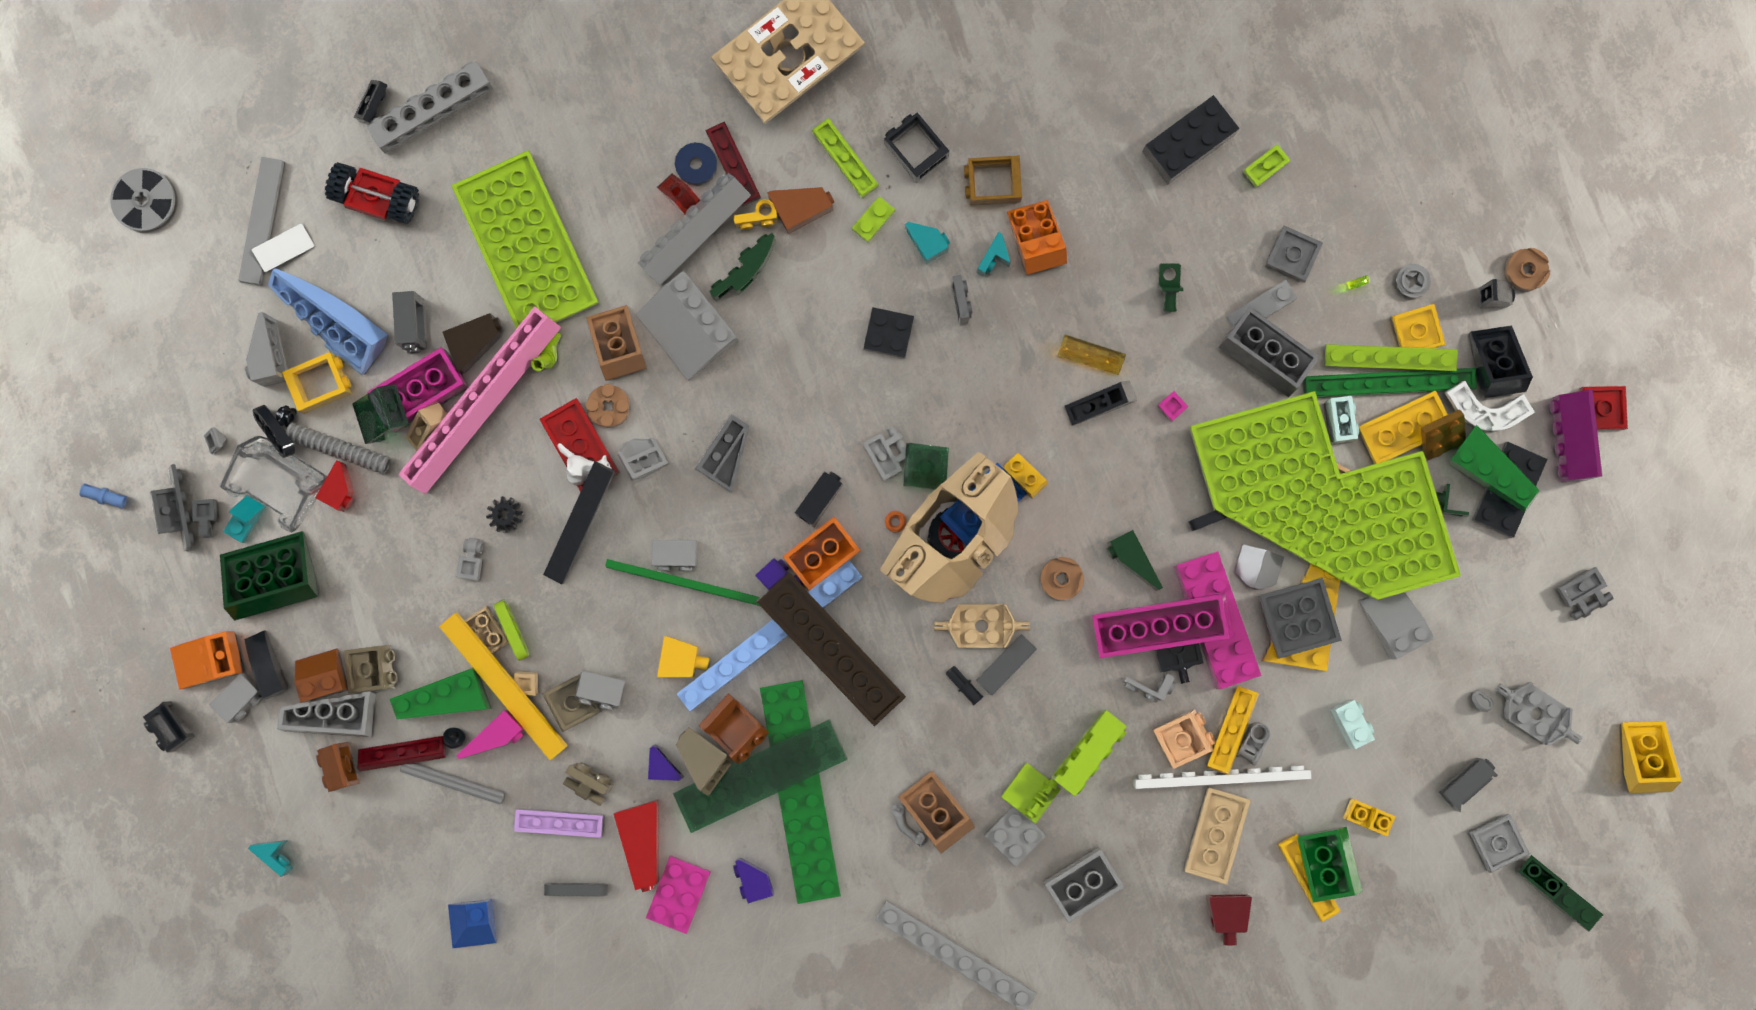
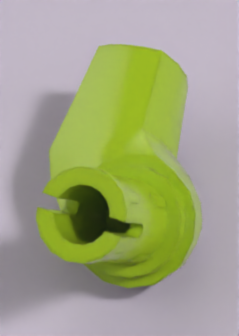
M557 332L538 357L531 361L533 370L550 369L555 365L557 361L556 347L561 338L560 333Z

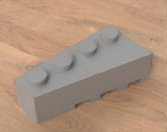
M368 691L361 694L280 707L277 729L284 732L371 737L376 694Z

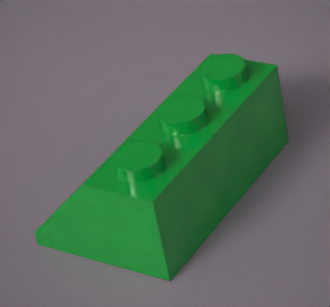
M1347 826L1297 837L1313 903L1355 896L1363 892Z

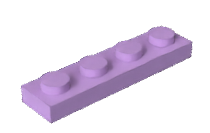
M516 809L514 832L601 838L604 815Z

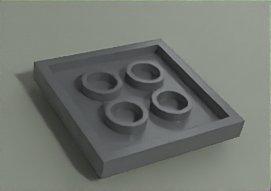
M1323 578L1259 595L1277 659L1342 641Z

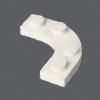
M1466 381L1460 382L1445 392L1455 411L1460 409L1463 412L1465 422L1473 427L1478 425L1481 430H1504L1535 413L1524 394H1520L1499 408L1490 409L1483 406L1476 399Z

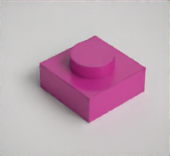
M1175 391L1157 406L1171 422L1188 408L1187 404Z

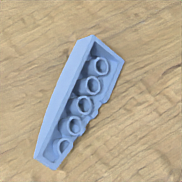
M276 268L272 270L268 286L287 306L291 305L294 308L295 315L301 321L306 320L312 327L310 331L315 336H321L326 342L325 347L329 351L339 356L342 361L361 375L365 374L383 351L388 334L354 308L319 287Z

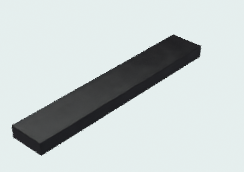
M597 461L593 463L545 569L544 576L561 585L565 583L615 473L613 469Z

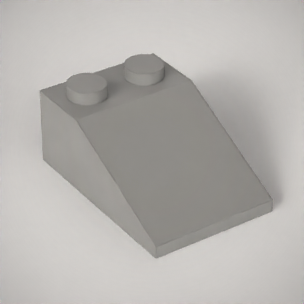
M260 312L257 316L246 358L247 366L245 371L248 379L266 387L286 382L282 372L287 370L276 319Z
M1405 592L1378 600L1369 596L1359 602L1390 659H1398L1435 639L1425 619Z

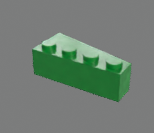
M1478 425L1474 427L1451 459V466L1524 513L1538 496V488Z
M474 668L390 699L396 719L492 709L481 677Z

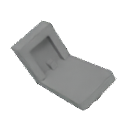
M1164 673L1156 691L1127 677H1124L1122 680L1127 683L1126 688L1136 693L1139 689L1146 693V698L1157 702L1158 699L1164 701L1166 695H1170L1176 685L1173 682L1175 677L1168 673Z

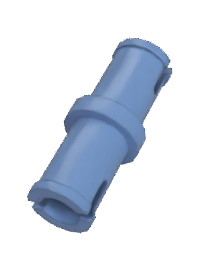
M86 483L80 488L79 495L81 497L96 500L98 504L104 505L106 503L123 509L127 503V496L110 492L108 488L103 487L100 489Z

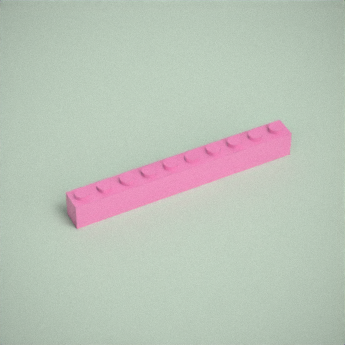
M534 307L409 460L399 475L411 487L426 494L530 367L531 361L538 357L561 327L541 310Z

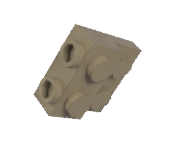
M391 645L344 650L348 694L394 688L397 674L393 671L392 667L395 653L391 649Z

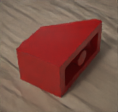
M336 460L315 497L342 512L351 506L354 494L345 463Z

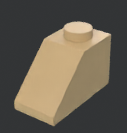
M439 403L418 410L406 439L416 451H418L448 414Z

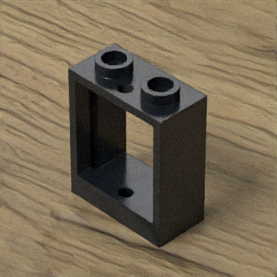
M918 112L913 116L911 114L906 116L901 122L902 125L897 129L895 127L891 128L884 138L885 146L916 183L947 159L950 152ZM917 126L937 151L916 168H913L893 143Z

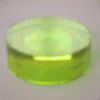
M1365 275L1347 283L1352 290L1371 281L1369 276Z

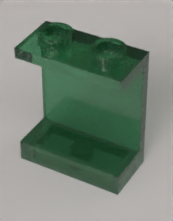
M396 384L377 387L352 404L365 444L386 440L384 436L386 432L405 428L409 425Z

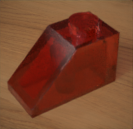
M673 173L657 186L658 190L684 216L688 208L700 201L692 189Z

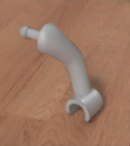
M902 804L893 805L892 812L899 830L918 846H924L928 838L919 831L916 834L909 828L906 823L905 807Z

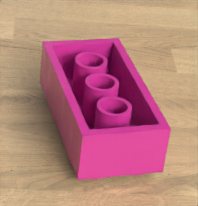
M440 347L367 393L387 427L396 432L412 422L418 410L437 403L442 404L468 388V385L462 375L457 372L448 352Z

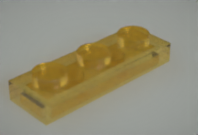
M1064 335L1058 352L1060 357L1119 375L1126 357L1125 353L1068 335Z

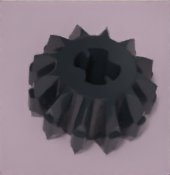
M502 496L500 503L494 499L493 504L495 507L488 506L487 508L489 511H492V514L486 515V518L493 519L489 526H496L497 532H501L503 529L505 533H509L510 527L513 530H517L515 522H523L518 516L523 515L524 512L517 511L521 504H514V499L511 497L507 501ZM503 510L507 512L509 511V513H507V519H501V517L503 516Z

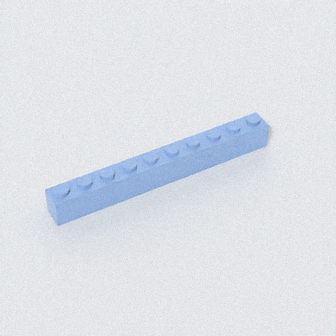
M849 560L808 592L825 608L863 577ZM772 619L677 693L678 697L689 711H693L787 638L788 635Z

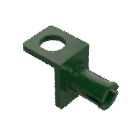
M1179 263L1159 264L1158 288L1164 292L1163 311L1166 312L1177 311V292L1183 291V287L1180 285L1181 265ZM1168 268H1173L1176 272L1175 278L1172 280L1164 278V271Z
M1450 484L1445 485V490L1442 493L1436 492L1443 515L1469 516V512L1447 509Z

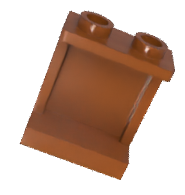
M729 693L698 725L738 764L745 761L750 756L751 751L757 745H760L769 733Z

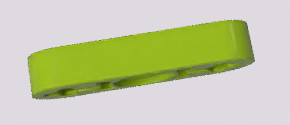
M503 599L495 603V611L516 658L520 661L529 657V651L507 602Z

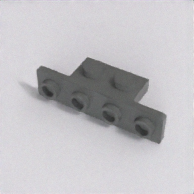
M172 464L168 468L172 488L150 491L157 533L163 534L180 531L184 551H189L191 545H194L192 532H188L187 524H190L188 511H184L183 503H186L184 490H180L179 482H182L180 469L176 470V465Z

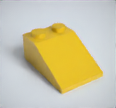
M1665 721L1622 722L1623 767L1629 793L1672 792L1682 780Z

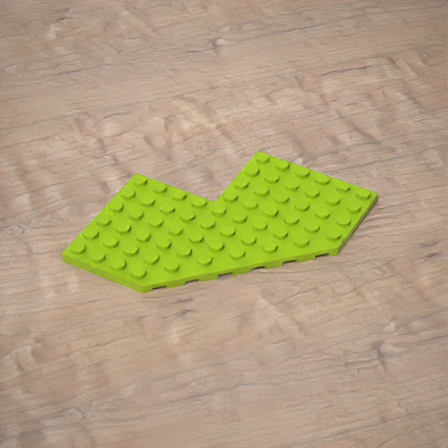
M1315 391L1189 427L1215 511L1371 598L1378 600L1461 576L1424 452L1420 451L1340 474Z

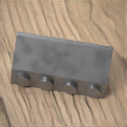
M1251 307L1247 308L1219 346L1220 349L1288 398L1299 388L1319 358Z

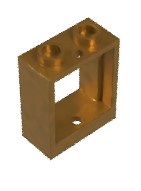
M1020 155L968 158V165H964V178L969 180V186H965V197L970 199V205L1021 202ZM1010 167L1012 195L976 197L974 168Z

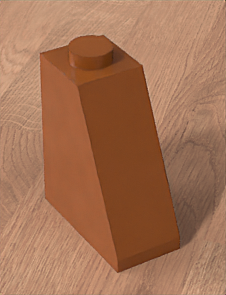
M823 187L767 192L768 198L774 204L776 212L788 234L833 211L832 204L835 203L830 192L825 193Z

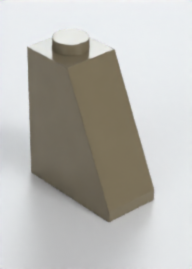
M690 727L679 736L676 744L679 753L697 789L709 796L734 761Z

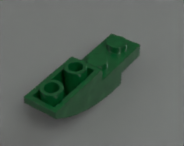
M773 233L769 235L764 234L756 241L757 244L754 247L744 249L738 258L742 266L740 268L738 266L733 268L728 273L729 276L723 281L720 279L711 286L712 289L709 292L716 302L732 289L737 295L741 294L757 278L773 251L776 241Z
M1532 855L1517 871L1540 894L1586 931L1590 932L1603 916L1600 911L1567 886L1566 882Z

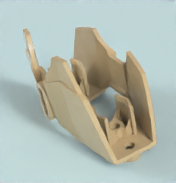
M980 452L975 454L927 496L928 498L912 514L904 531L880 568V571L911 596L938 603H943L949 598L963 597L974 588L975 583L983 574L980 567L982 569L986 568L991 563L994 557L993 554L998 556L1008 547L1009 542L1014 536V521L1018 514V501L1011 476ZM990 468L989 473L983 474L985 469ZM959 499L981 519L982 524L977 535L962 553L953 559H949L921 539L919 533L920 527H924L936 510L941 507L940 504L956 502ZM904 570V575L899 577L898 573Z

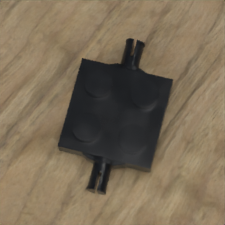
M1199 643L1155 650L1160 673L1171 670L1178 671L1181 684L1190 682L1187 669L1194 665L1204 664Z

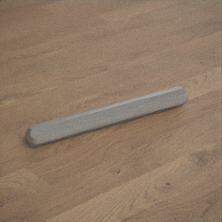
M415 763L400 766V772L496 804L503 802L505 795L503 792Z

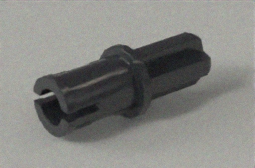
M956 666L951 667L946 672L949 679L958 687V692L961 691L973 706L983 698V695L970 683L971 679L968 680Z

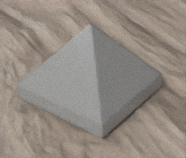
M215 427L210 428L204 435L211 454H215L226 440V437Z

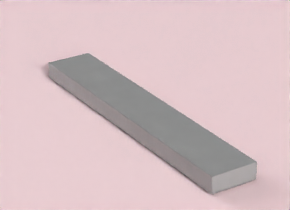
M261 157L239 273V282L262 285L264 270L252 249L270 240L285 163L283 160Z

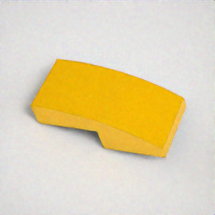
M1351 798L1343 819L1388 837L1396 816Z

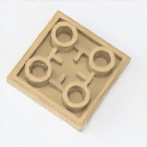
M485 606L464 620L492 654L509 644L506 634L488 606Z

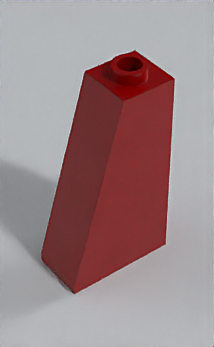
M658 800L614 813L635 890L641 889L642 892L654 889V885L659 882Z

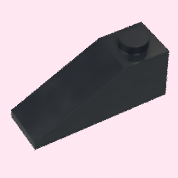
M1123 381L1065 405V408L1073 426L1137 401L1130 381Z

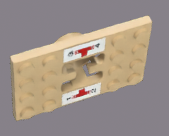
M783 0L711 56V58L764 124H766L864 47L865 42L830 0ZM792 26L799 33L794 39H785L783 31ZM769 42L773 48L772 56H767L762 50ZM792 45L794 49H799L803 53L804 57L799 66L794 69L781 68V62L786 57L780 49ZM804 46L811 47L815 53L807 61Z

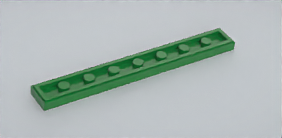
M1458 368L1457 371L1418 370L1306 376L1303 380L1304 394L1315 391L1317 398L1448 391L1462 381H1466L1471 390H1476V368Z
M609 559L606 560L605 566L608 569L760 606L756 602L759 598L758 596Z

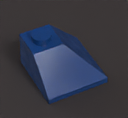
M492 899L448 904L452 949L497 943Z

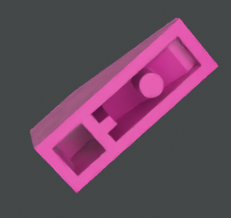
M504 710L456 756L458 759L510 744L511 742L515 744L524 736L522 734L524 729L508 710Z

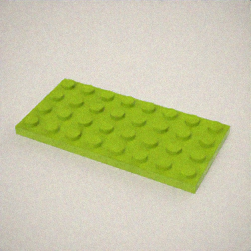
M529 150L451 185L516 329L534 307L558 323L599 304Z

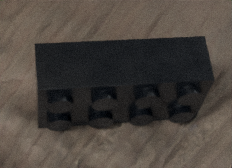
M1213 95L1147 143L1142 152L1168 185L1234 137L1240 128Z

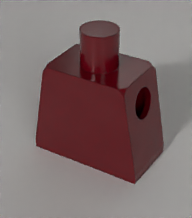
M1248 894L1206 895L1213 931L1223 933V945H1237V933H1246L1248 930L1252 897Z

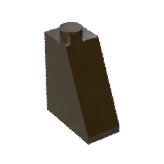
M489 313L442 332L457 372L460 374L466 373L502 337L500 330L503 327L498 317L495 318Z

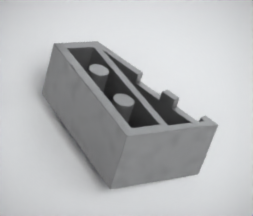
M731 414L695 467L697 471L729 492L733 491L749 425Z

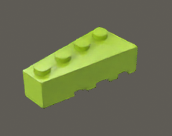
M1103 710L1051 778L1073 796L1079 794L1085 787L1089 777H1092L1100 767L1098 765L1103 758L1107 759L1112 753V746L1115 742H1120L1127 732L1124 730L1127 726L1110 712Z

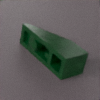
M1133 530L1108 542L1109 547L1107 551L1112 559L1116 558L1119 564L1156 591L1163 588Z

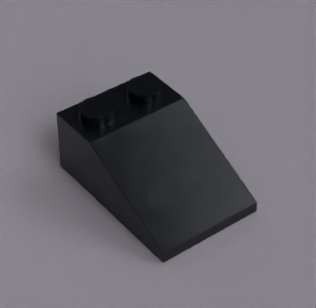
M1512 325L1470 331L1469 335L1477 378L1484 397L1489 398L1527 392L1533 376Z

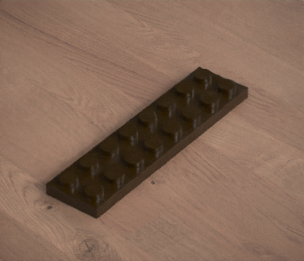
M789 571L756 600L764 611L874 727L906 698L899 688Z

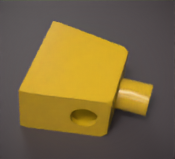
M664 636L657 677H694L696 669L708 670L710 658L698 656V646Z

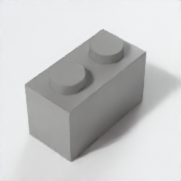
M652 539V566L657 567L658 571H670V567H679V571H692V567H697V540Z
M582 671L574 699H578L579 704L591 706L592 703L599 704L601 709L613 711V708L617 709L619 707L625 681Z
M239 673L209 705L227 723L241 721L247 714L245 711L250 706H255L262 697L256 682L247 673Z

